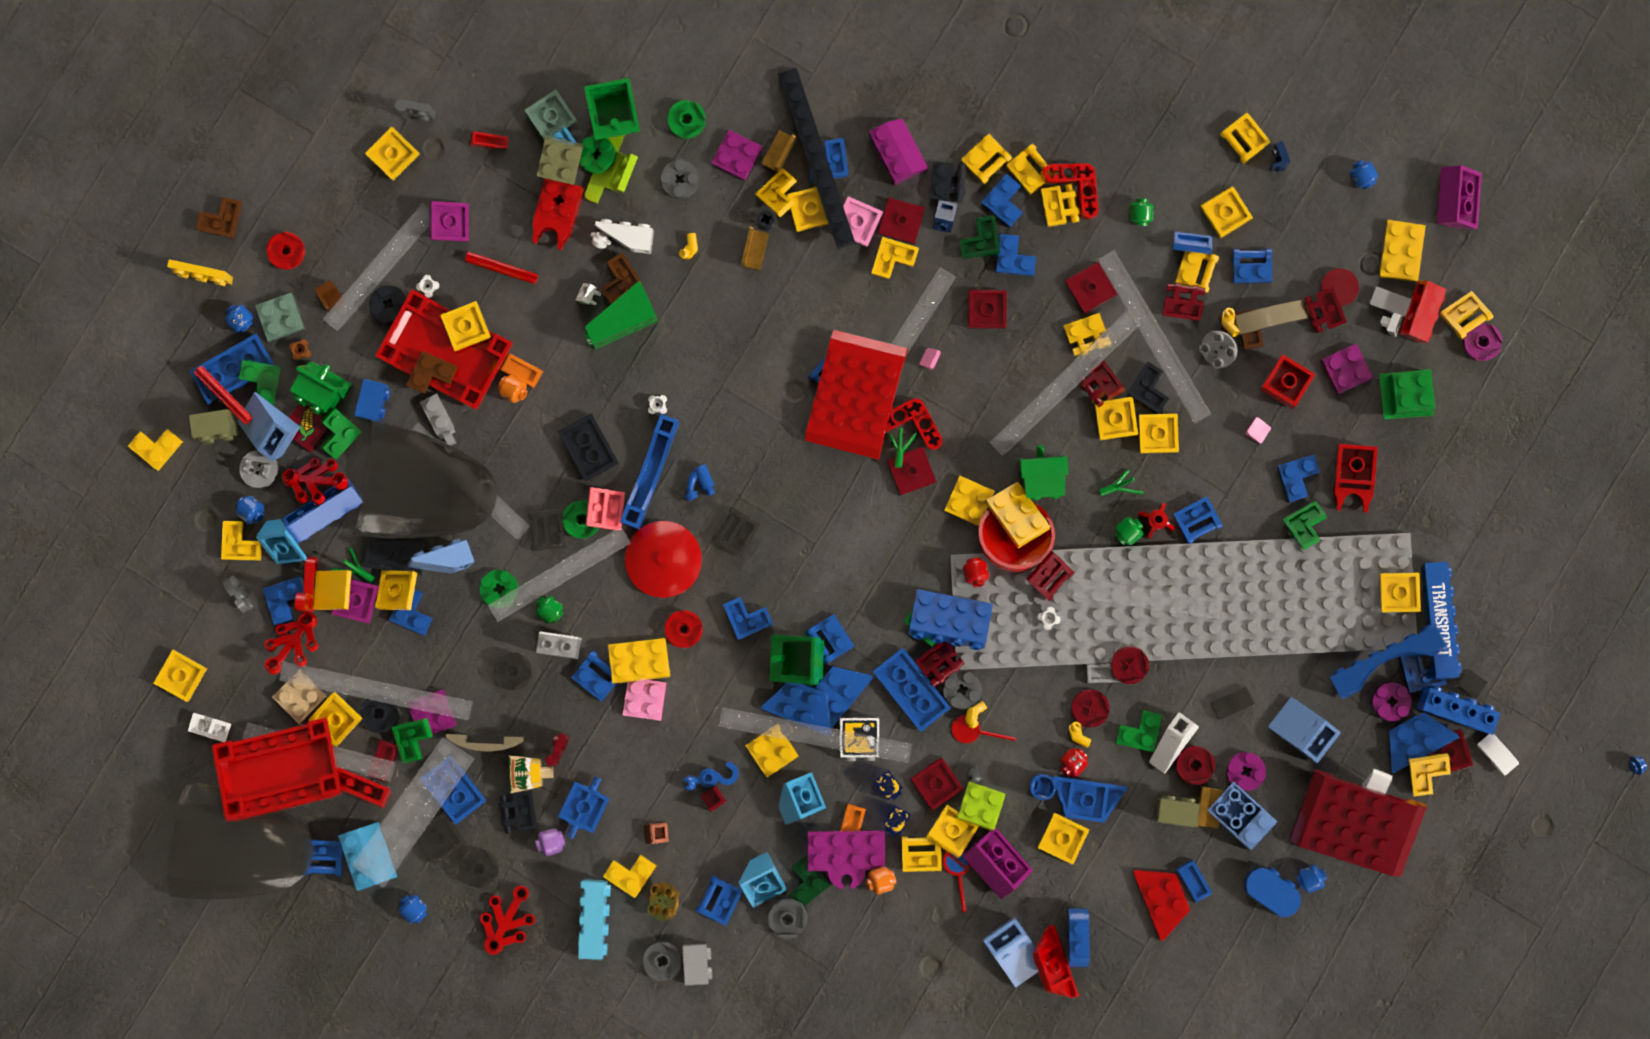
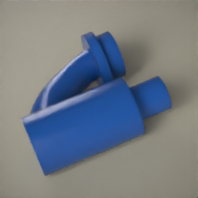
M706 464L695 468L689 476L687 495L684 496L687 501L698 497V492L694 491L697 479L702 490H706L708 497L715 494L713 489L715 484Z

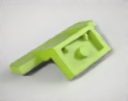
M625 135L607 138L615 147L617 158L615 164L609 167L605 173L592 175L585 193L587 200L598 204L604 188L617 193L625 191L638 156L633 154L625 155L618 152Z

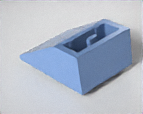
M254 392L245 407V410L253 417L252 420L247 424H243L239 419L237 422L255 448L273 462L284 455L300 426L258 393Z
M460 539L450 542L447 547L443 548L442 545L432 548L429 553L425 554L422 551L414 554L407 566L452 574L469 568L474 563V559L467 540L461 542Z
M1290 697L1268 726V728L1313 763L1319 762L1341 733L1293 697Z
M1235 782L1208 809L1249 851L1277 823L1268 812Z
M1015 917L982 939L1015 987L1038 972L1032 955L1035 946Z

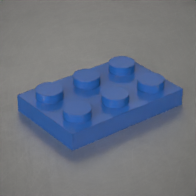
M452 755L421 778V781L455 825L487 801Z

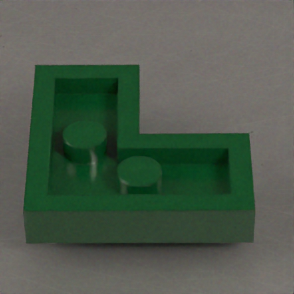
M995 215L976 218L979 237L960 239L963 260L1001 254Z
M807 855L792 866L804 882L789 895L793 900L801 902L804 907L831 886L821 871H807Z

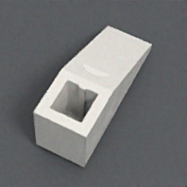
M601 219V222L596 221L595 226L598 230L606 233L610 238L630 251L651 254L654 231L653 228H650V225L638 224V226H631L629 222L614 224L611 220Z
M1179 712L1168 726L1149 763L1165 774L1199 727Z

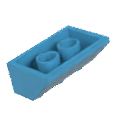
M379 822L339 835L357 891L397 877Z

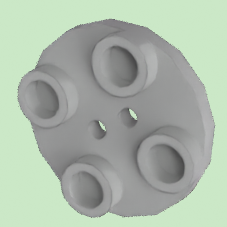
M1223 331L1208 333L1199 346V351L1205 360L1216 369L1232 364L1237 356L1235 341L1229 334Z
M258 450L249 452L240 463L239 472L242 480L254 488L270 486L278 474L277 460L270 461Z

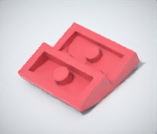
M590 487L585 526L621 531L622 523L620 521L623 515L625 492Z

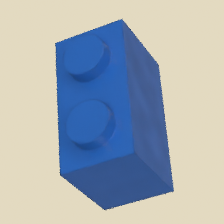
M363 379L354 416L359 419L380 423V420L384 419L386 408H384L385 401H388L391 391L388 389L389 386Z

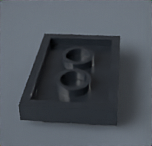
M592 413L558 431L585 482L619 464Z
M369 529L364 567L388 571H414L418 575H422L423 569L410 568L407 564L414 554L422 551L425 553L427 537Z

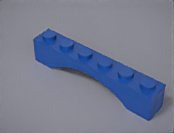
M660 415L641 472L620 521L622 524L640 530L678 430L679 420Z
M1428 625L1422 628V632L1417 635L1414 633L1407 635L1403 638L1404 641L1399 644L1393 642L1386 646V650L1379 652V650L1368 655V659L1364 661L1359 659L1351 663L1352 667L1346 670L1340 668L1333 672L1334 675L1330 678L1340 698L1345 699L1360 692L1370 674L1378 666L1390 659L1409 654L1431 657L1447 649L1448 646L1436 625Z

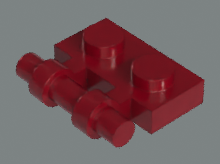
M1177 282L1175 284L1167 283L1166 291H1173L1174 293L1173 296H1165L1162 315L1201 321L1204 302L1203 300H1197V295H1205L1206 288L1193 284L1192 286H1186ZM1180 293L1191 294L1190 299L1180 298Z
M1334 287L1316 293L1318 301L1312 302L1310 295L1303 298L1305 311L1309 313L1311 318L1310 324L1311 327H1314L1316 334L1323 332L1321 326L1323 323L1327 324L1328 329L1347 323ZM1321 307L1324 317L1318 318L1315 308Z
M1104 360L1088 370L1090 377L1086 379L1084 375H1081L1077 379L1081 389L1088 393L1090 401L1095 403L1097 407H1101L1104 404L1101 400V397L1104 395L1108 400H1111L1125 391L1122 383ZM1095 383L1099 387L1096 391L1092 387Z
M948 642L937 643L915 660V663L926 677L933 673L936 677L930 681L934 687L939 683H944L948 676L954 672L957 673L960 670L959 668L965 664L961 657L955 662L952 660L957 655V652ZM945 663H948L950 666L940 673L938 669Z
M565 733L555 735L551 744L554 747L552 755L547 756L545 759L548 766L558 765L571 737L570 735Z

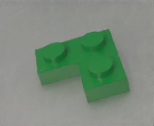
M243 359L239 379L257 382L256 393L274 405L281 366Z
M334 406L320 420L333 431L321 447L334 459H337L362 432Z
M1314 501L1284 518L1283 523L1302 550H1305L1320 541L1312 526L1326 519V514L1319 504Z
M1142 710L1139 729L1119 725L1116 744L1154 752L1162 714Z
M419 719L392 727L402 763L422 759L417 741L433 736L428 719Z

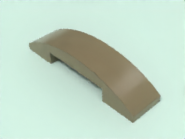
M1304 300L1278 304L1235 316L1236 327L1240 330L1239 335L1288 322L1292 323L1309 319V313L1304 308Z
M446 734V738L456 745L476 751H500L515 747L526 741V737H504V744L468 743V735Z

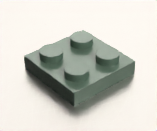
M554 90L525 109L526 114L544 141L546 135L553 136L562 130L563 127L566 126L568 129L577 123L576 118L557 90Z
M292 293L255 305L268 342L305 329Z

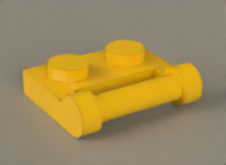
M1248 113L1220 133L1221 137L1225 138L1240 156V161L1243 164L1271 143ZM1234 130L1238 133V135L1242 138V140L1246 143V145L1250 148L1251 151H1249L1248 153L1245 152V150L1241 147L1238 141L1231 134Z
M988 134L961 161L985 184L988 178L1005 162L1008 163L1012 157ZM998 153L1001 157L982 173L979 169Z
M1031 144L1006 165L1030 195L1046 182L1041 179V176L1028 162L1026 157L1030 155L1041 169L1048 165L1035 150L1034 144ZM1049 169V171H1047L1046 174L1050 175L1051 178L1053 175L1057 174V172L1051 173Z
M1185 251L1175 282L1186 286L1198 285V287L1206 288L1205 293L1208 294L1210 288L1208 285L1215 263H1218L1219 257L1214 254ZM1202 260H1206L1208 263L1202 282L1197 284L1196 279Z
M1472 291L1441 312L1442 318L1450 325L1460 339L1466 337L1468 332L1484 321H1489L1493 318L1490 310ZM1478 311L1482 313L1464 327L1459 325Z
M902 836L903 872L942 871L941 847L928 838H908V836ZM935 845V851L908 852V846Z

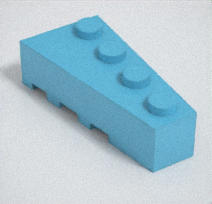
M584 879L581 881V888H584V892H582L580 900L583 911L580 914V927L582 928L579 933L578 959L602 960L603 956L607 955L608 944L604 943V938L608 936L609 924H605V920L610 912V904L606 903L607 897H610L611 885H608V880Z

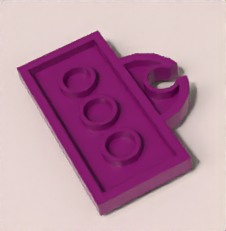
M884 830L807 831V871H827L829 880L839 889L844 887L841 883V878L845 874L850 875L849 889H853L861 884L866 870L885 867Z

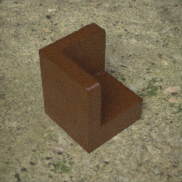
M331 280L314 289L329 312L345 302L336 285Z

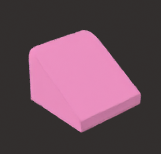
M927 348L920 361V365L933 370L941 352L936 349Z
M1255 417L1245 434L1261 444L1271 427L1260 418Z

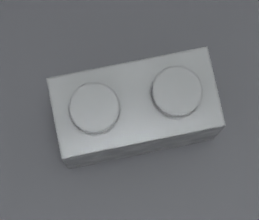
M707 943L683 945L685 985L708 984L709 979H712V967H708V960L711 959V948H707Z

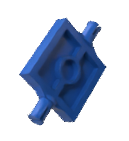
M594 776L590 786L574 782L558 816L571 825L566 836L574 839L578 829H585L594 833L610 799L597 790L602 780L601 778Z

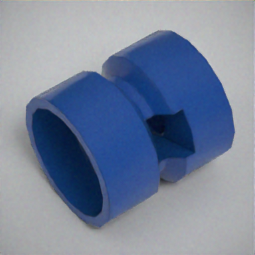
M1039 774L1030 780L1029 791L1033 797L1046 800L1054 795L1056 785L1051 777Z

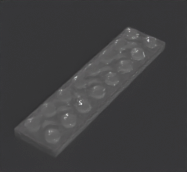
M443 737L351 866L384 888L475 759Z

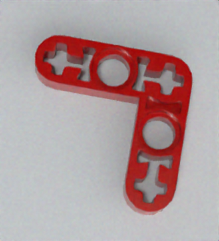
M1087 163L1050 164L1041 170V179L1046 183L1077 182L1078 204L1082 218L1089 220L1098 214L1096 175L1092 165ZM1065 168L1071 170V178L1064 176ZM1050 169L1051 173L1058 172V174L1050 178V175H1047L1046 172ZM1083 170H1085L1086 172H1089V175H1077V172H1082ZM1084 187L1091 189V196L1084 195ZM1087 207H1089V209H1092V212L1090 214L1088 211L1085 210Z
M915 398L891 410L890 418L895 425L891 426V423H888L885 433L913 420L925 445L931 450L940 448L942 437L922 400ZM912 403L920 404L919 412L913 410L909 413L911 417H908L904 407L907 406V410L913 407ZM896 411L904 413L905 417L900 422L896 421L893 417ZM922 419H927L930 422V427L926 430L919 426V422ZM932 429H934L935 432H932L931 434L934 438L939 439L937 441V446H934V444H929V441L931 440L930 436L927 435L925 437L923 433H928Z
M307 556L305 560L303 593H297L295 598V609L297 611L314 612L315 610L313 605L316 571H318L317 557Z

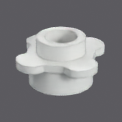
M592 232L590 235L593 237L592 244L595 247L606 248L607 245L611 244V241L608 239L609 236L604 232Z
M425 275L420 283L416 285L418 291H422L426 297L430 298L435 289L439 288V283L434 282L430 275Z
M651 395L648 398L650 402L648 411L650 414H665L667 412L665 407L666 396L655 397Z
M1048 607L1047 611L1038 614V620L1042 621L1043 627L1046 630L1051 629V626L1059 624L1061 621L1053 607Z

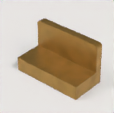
M779 130L762 165L778 173L796 142V136L793 134L789 136Z
M749 227L741 262L742 267L761 271L769 233L754 230V227Z
M1200 787L1198 799L1200 808L1197 826L1219 827V821L1208 809L1223 794V790Z

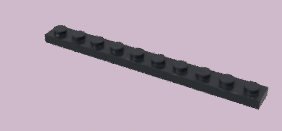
M793 68L779 73L836 247L841 249L855 244L856 242L798 70Z

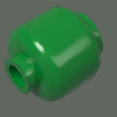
M1137 198L1136 202H1132L1129 205V220L1133 222V225L1148 226V223L1153 221L1154 205L1148 203V199Z
M1126 517L1116 525V533L1114 534L1123 545H1133L1143 536L1141 528L1144 526L1137 518L1133 520L1131 517Z
M552 595L546 598L542 596L535 603L537 606L535 614L546 624L556 623L564 613L562 611L563 605Z

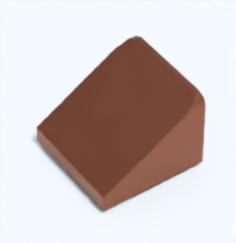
M667 823L644 825L646 844L669 842Z

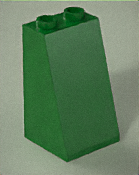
M641 281L633 285L585 326L587 332L584 335L590 346L593 345L595 349L601 348L658 322Z

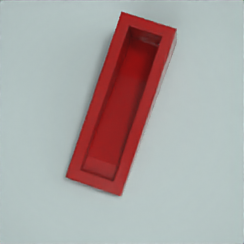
M473 131L470 135L469 146L507 149L508 137Z

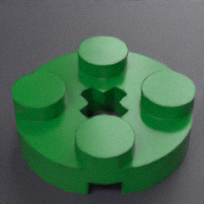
M682 100L675 103L670 109L668 115L669 128L681 139H691L698 136L706 125L704 110L696 102ZM683 116H691V123H682V121L684 120Z
M592 136L583 140L580 165L589 173L603 174L609 167L615 164L617 151L609 139L595 141V137ZM599 151L602 155L595 159L593 154Z
M588 501L573 502L567 506L563 513L564 528L575 538L587 539L599 530L596 527L585 526L586 523L578 524L579 520L577 517L579 515L587 516Z
M491 571L481 580L480 594L489 606L495 608L508 607L514 602L519 593V585L516 578L507 571ZM497 584L504 586L505 589L502 590V594L494 591Z

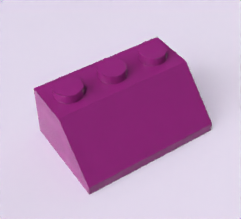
M903 119L884 123L869 131V138L894 186L928 169Z
M1462 165L1441 167L1437 212L1438 224L1446 227L1478 229L1481 172Z
M996 827L994 831L990 830L963 855L1001 900L1013 892L1033 871Z

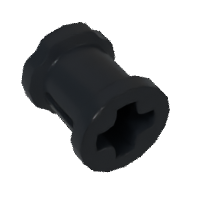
M762 211L757 218L759 227L764 231L771 230L775 225L774 215L769 211ZM764 217H767L769 224L766 225L763 222Z

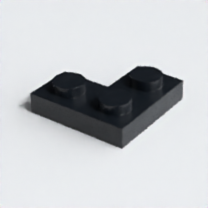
M1147 362L1130 387L1127 395L1133 397V399L1156 414H1160L1169 397L1155 389L1154 386L1164 371Z

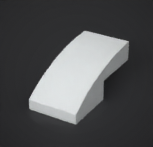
M193 712L188 732L226 742L231 724Z
M1489 734L1477 744V747L1504 776L1519 764L1512 753L1495 735Z

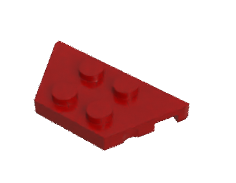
M1133 870L1159 939L1163 941L1190 911L1177 875L1175 873Z
M1055 925L1048 926L1032 954L1045 992L1069 998L1078 997L1079 994L1068 967Z

